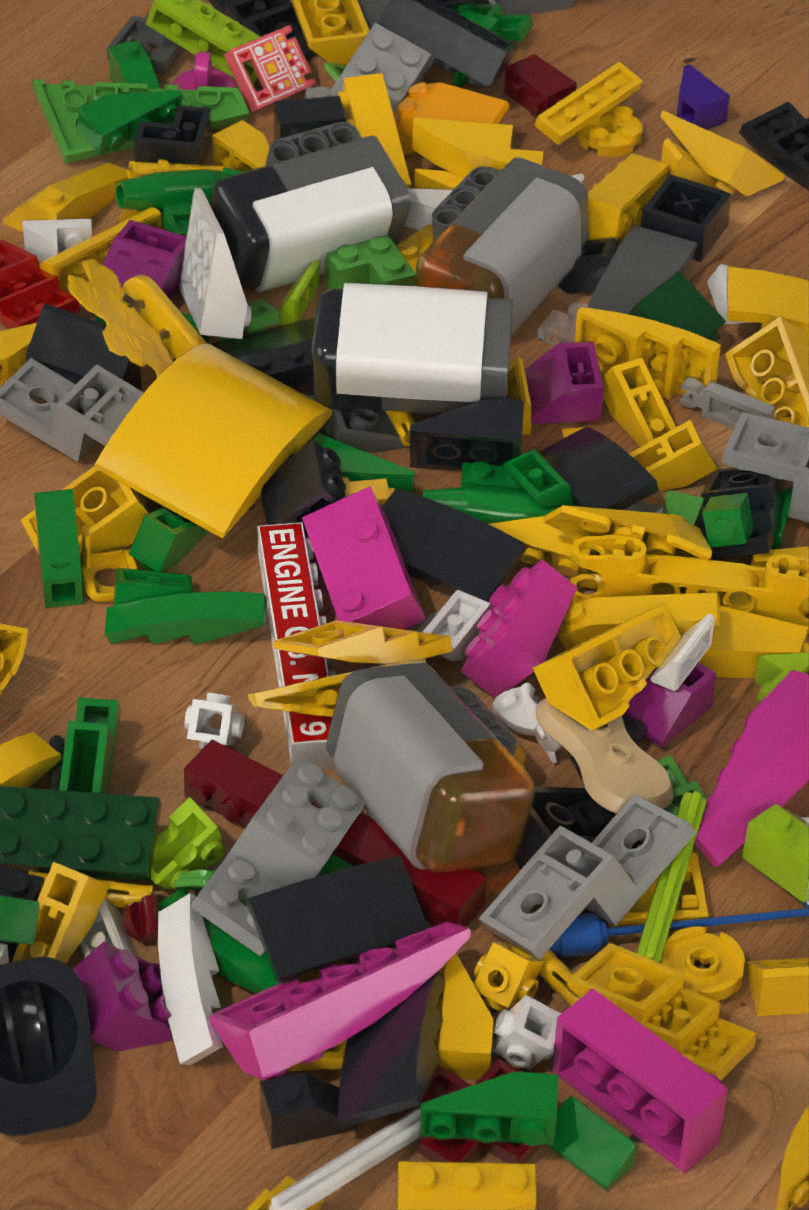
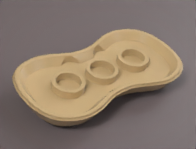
M547 698L538 703L536 718L539 725L552 739L562 745L574 757L580 767L583 784L588 794L600 806L617 814L634 794L662 809L667 808L672 803L674 793L666 770L635 744L626 731L622 715L595 730H590L550 705Z

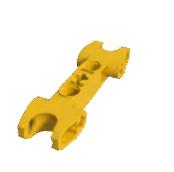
M623 535L586 536L575 539L573 542L571 561L581 568L597 573L579 574L576 577H572L570 582L577 589L586 587L597 591L593 594H583L576 589L572 602H580L594 597L717 592L720 597V606L808 627L807 634H809V619L805 616V614H809V558L777 554L767 560L765 568L733 562L646 554L647 549L643 541L635 537ZM584 549H594L601 555H585L581 551Z

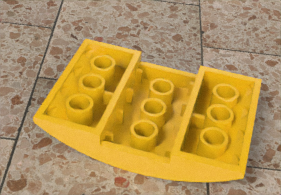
M202 344L180 356L148 387L120 423L95 462L94 468L223 539L260 497L263 485L292 453H297L309 442L332 416L333 410L213 345Z

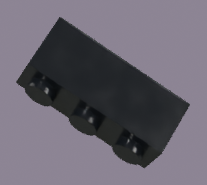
M48 304L42 307L26 353V362L32 358L75 385L97 364L142 391L141 367L130 362L125 355L119 356L109 351L102 333L107 327L106 324Z

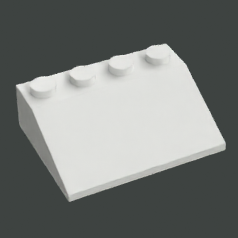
M195 188L179 288L200 335L242 339L244 327H249L251 307L247 305L224 232L202 189Z

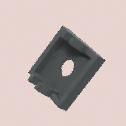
M149 12L145 18L133 15L108 47L119 45L126 41L133 42L139 40L150 58L154 72L166 73L184 48L146 25ZM150 44L156 45L158 49L152 52ZM108 47L106 48V49H107V59H109Z

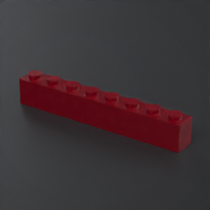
M211 740L184 768V796L187 798L191 797L197 805L204 806L222 815L230 822L247 827L284 775ZM310 802L313 806L319 808L315 803ZM360 813L332 852L333 855L352 866L401 855L425 920L434 926L450 922L466 927L485 905L486 876L450 858L448 864H436L426 869H418L411 864L374 820ZM418 843L416 849L418 860L427 864L438 863L427 848Z

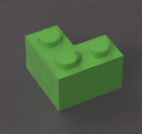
M389 235L374 237L354 245L340 246L338 250L327 253L325 259V285L328 289H343L344 283L416 286L415 272Z

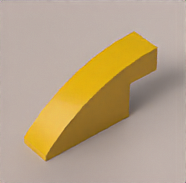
M413 117L412 149L437 166L465 178L472 170L482 166L492 167L501 171L513 158L517 157L543 166L544 151L512 149L513 125Z

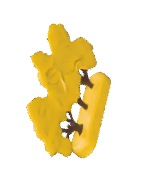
M93 258L82 262L89 282L83 278L68 275V289L71 295L87 311L92 312L106 322L107 327L102 333L109 351L119 356L125 355L130 362L140 367L150 366L156 372L157 378L184 353L196 346L207 344L155 281L148 276H134L127 280L121 288L118 277L113 270L100 265Z

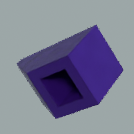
M690 64L685 65L679 90L677 117L706 130L727 122L730 95Z

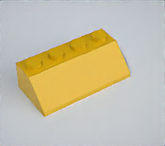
M291 0L308 47L327 62L347 66L370 31L358 0Z

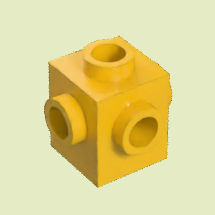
M493 942L488 954H484L475 967L474 977H476L474 985L478 992L484 995L483 1001L486 1005L499 1011L512 1008L525 995L533 999L538 988L536 978L544 961L535 959L508 942Z

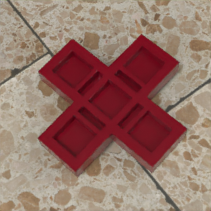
M498 1058L474 1085L511 1072L521 1071ZM437 1064L421 1103L472 1085ZM425 1137L420 1142L419 1154L432 1162L468 1163L482 1147L509 1164H524L540 1145L530 1146L524 1143L498 1141L485 1143L479 1140L453 1138L441 1140L434 1137Z

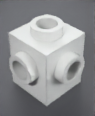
M207 692L206 699H193L192 706L189 705L184 721V728L188 729L187 739L199 741L198 748L201 749L211 740L222 745H234L235 738H241L244 728L245 716L244 714H239L241 705L230 704L231 696L210 692ZM216 714L222 715L220 729H216L212 725V718Z
M525 995L509 1011L504 1009L498 1016L493 1027V1033L497 1037L492 1052L504 1057L511 1065L530 1071L542 1059L549 1060L553 1055L557 1017L561 1013Z

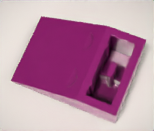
M130 220L114 238L102 265L113 270L118 277L121 288L130 278L137 275H145L155 281L170 299L179 288L187 237Z

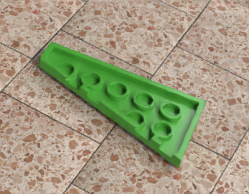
M33 79L32 82L33 91L64 164L100 156L77 129L79 108L106 94L180 90L183 93L181 105L211 108V130L233 125L241 120L246 122L249 120L250 114L239 88L199 86L196 90L178 89V85H165V89L148 88V84L96 82L94 86L75 85V81L62 80V84H45L44 80ZM172 120V121H170V122H163V123H164V124H173L174 120ZM135 138L125 142L118 150H110L103 155L134 148Z

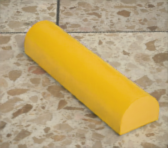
M150 207L42 261L39 265L40 269L57 276L60 289L66 291L68 290L69 274L88 280L82 262L93 258L100 265L103 264L114 238L130 220L163 229L161 211Z

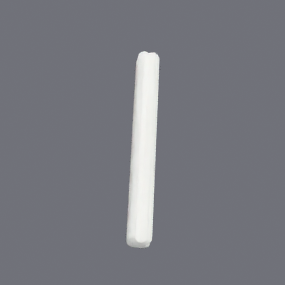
M421 1108L413 1109L272 1197V1205L269 1206V1210H306L421 1137Z

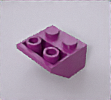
M594 342L558 343L525 369L531 401V424L601 421L604 387Z
M699 662L676 691L651 681V676L657 670L655 668L647 678L646 686L642 691L636 693L628 703L629 708L624 715L646 723L648 729L643 736L662 748L713 705L716 673Z
M102 942L72 969L80 979L86 993L91 1040L119 1052L173 1041L168 1020L172 1015L166 1009L159 964L150 963L134 956L125 949H118Z

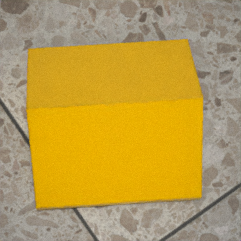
M809 957L745 961L757 1017L809 1013Z

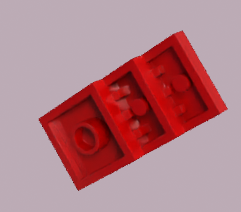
M0 240L1 324L12 329L37 323L42 307L45 304L74 314L81 311L80 303L71 294L60 289L58 277L40 269L36 255L5 240Z

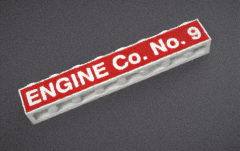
M303 522L257 526L258 559L263 591L267 598V616L271 642L326 624V617L318 615V612L323 611L321 589L314 590V586H318L316 563H309V560H313V548L309 537L305 538ZM272 642L279 687L336 675L335 670L328 671V666H332V659L274 649ZM282 711L291 765L300 755L310 763L317 765L320 769H332L334 760L326 749L332 717Z

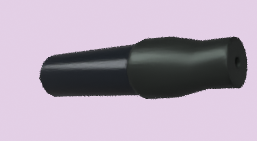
M54 735L50 738L49 745L61 754L62 759L47 772L49 790H59L65 748L64 738L60 735Z

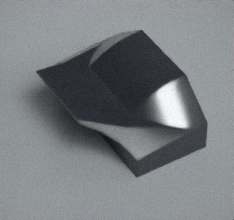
M615 237L587 241L581 247V256L576 259L574 267L557 286L568 294L595 291L607 266L610 265L611 259L618 249Z

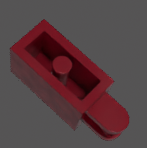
M536 54L507 66L505 70L504 94L536 117L577 90V83Z

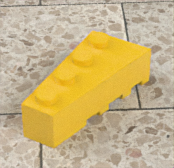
M632 153L622 163L620 162L611 173H607L602 181L595 184L587 193L588 241L615 237L619 247L633 225H641L642 210L666 180L669 164Z

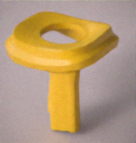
M82 526L80 564L85 591L90 599L95 602H113L114 586L101 585L95 579L96 574L107 568L138 570L136 562L129 555V551L125 549L91 554V535L88 526Z

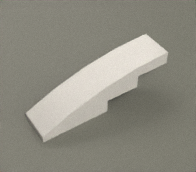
M191 893L158 912V951L162 988L166 1009L172 1015L168 1020L180 1064L192 1065L223 1047L221 1038L211 1025L209 1015L221 1009L211 977L219 972V968L202 915L190 908L196 898L195 894Z

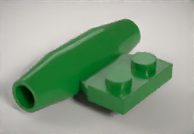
M210 169L155 172L119 181L115 188L116 203L120 209L144 211L150 207L156 208L163 213L162 224L166 231L187 237L194 189H202L209 203L212 188L216 182L230 175L225 176L222 171Z
M463 462L461 487L423 490V497L459 510L487 524L545 516L561 507L537 505L504 470L503 466L489 465L485 462Z

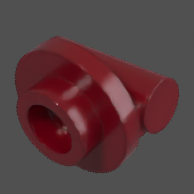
M144 896L141 898V901L128 904L125 908V916L123 917L124 929L131 938L142 944L158 939L159 908L156 896Z

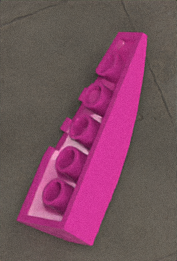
M796 670L788 672L748 714L743 724L745 729L741 737L735 740L730 751L732 753L727 766L721 769L716 779L718 784L713 795L706 800V806L695 840L697 847L715 868L721 865L745 842L749 821L775 804L782 807L809 780L808 674Z
M445 922L396 940L397 949L395 950L379 948L358 954L360 962L357 964L337 967L333 963L319 968L321 977L301 984L297 977L291 978L209 1015L211 1025L243 1072L263 1081L282 1077L287 1073V1068L298 1063H309L322 1058L325 1050L340 1044L365 1029L407 999L440 970L471 937L470 929Z

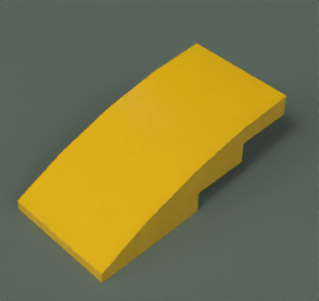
M737 267L727 268V321L760 323L761 330L781 316L803 330L809 344V281L764 270Z
M580 307L577 310L574 343L594 342L601 378L605 376L612 366L642 357L660 395L668 400L676 393L684 395L688 392L681 389V385L689 377L699 380L705 388L710 382L716 383L721 344L687 330L646 318Z
M339 620L272 641L274 649L354 663L388 664L415 661L453 651L451 637L447 635Z
M609 943L568 978L567 986L577 996L581 998L592 988L706 1073L715 1075L720 1081L755 1048L757 1033L719 1018L720 1002L683 988L684 972L615 944Z

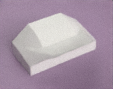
M456 590L442 609L431 613L417 631L450 636L453 651L440 655L451 661L462 660L466 655V648L478 636L480 630L477 628V625L481 618L490 610L491 604Z

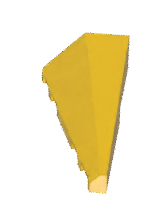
M426 659L388 663L368 668L426 663ZM354 671L248 694V698L252 705L257 708L333 718L341 683Z

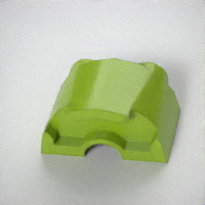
M191 797L169 816L170 823L168 827L156 837L150 878L156 885L165 889L172 888L175 892L179 890L174 888V881L178 879L179 874L198 869L206 870L210 865L222 859L226 849L221 843L222 835L218 827Z

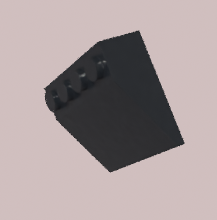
M315 317L243 335L242 339L231 338L211 343L214 347L301 394L313 395L311 347Z

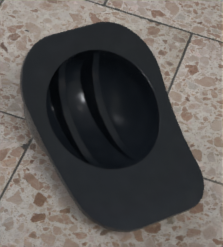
M35 957L0 965V1133L10 1137H22L78 1124L92 1111L97 1097L88 1004L83 985L69 966L54 958Z

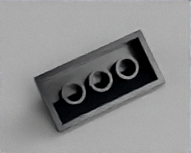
M389 0L378 21L379 25L439 59V65L453 73L459 70L468 75L467 81L479 88L495 85L519 48L436 0Z

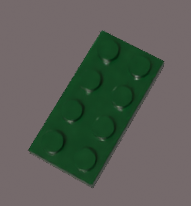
M0 786V866L17 871L29 872L31 870L39 873H49L53 862L92 877L150 881L162 805L160 798Z

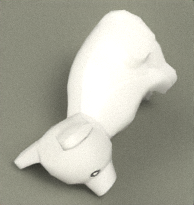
M524 683L521 687L506 690L498 695L492 703L494 714L514 732L521 735L535 736L553 764L558 763L555 751L560 749L562 745L552 739L537 721L536 707L540 701L537 695L534 696L536 689L530 683Z

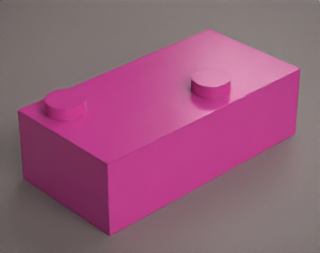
M371 486L302 517L339 621L404 630L426 621L387 515Z
M593 988L557 1017L552 1073L558 1074L561 1080L684 1174L720 1143L728 1088L715 1075L706 1073Z

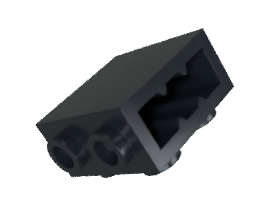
M312 440L284 462L269 478L261 491L266 525L303 522L302 517L346 497V485L340 468L341 460L333 449L329 447L324 448ZM303 522L304 534H305V538H306V537H309V536H308V534H307V531H306V528H305V525H304V522Z

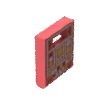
M290 25L236 47L224 54L251 113L274 104V101H281L306 90V87L310 88L317 84L315 78L306 81L304 77L312 71L296 37L287 40L285 36L293 31ZM249 60L263 87V90L258 92L255 91L243 65Z

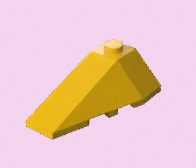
M662 111L660 117L705 173L717 181L715 187L719 190L731 193V196L736 191L747 197L783 181L786 176L748 148L666 111Z
M107 163L49 185L23 201L5 216L3 224L23 232V221L91 219L115 198L116 184L119 181L128 179V170Z
M780 316L726 352L725 356L735 383L750 397L775 406V420L809 428V344L803 330Z
M563 505L544 516L543 523L577 538L612 534L635 537L643 541L647 549L646 554L672 555L709 560L712 556V550L700 528L687 523L685 518L675 514Z
M717 592L594 597L569 605L557 636L565 650H568L663 603H666L680 635L683 636L687 630L707 614L714 615V626L720 625V597Z
M663 603L532 668L550 705L590 730H595L626 712L629 708L628 703L636 693L642 691L647 684V678L655 668L662 665L682 637L666 603Z

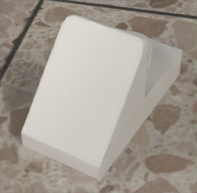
M91 219L23 221L24 249L36 255L38 260L42 262L92 237Z

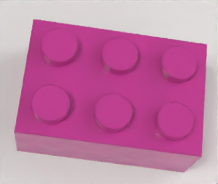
M540 560L530 569L527 567L522 568L509 586L501 585L492 594L489 600L492 607L479 621L477 628L480 632L465 650V654L468 657L461 672L494 698L513 688L534 672L532 667L545 661L577 587L544 560Z

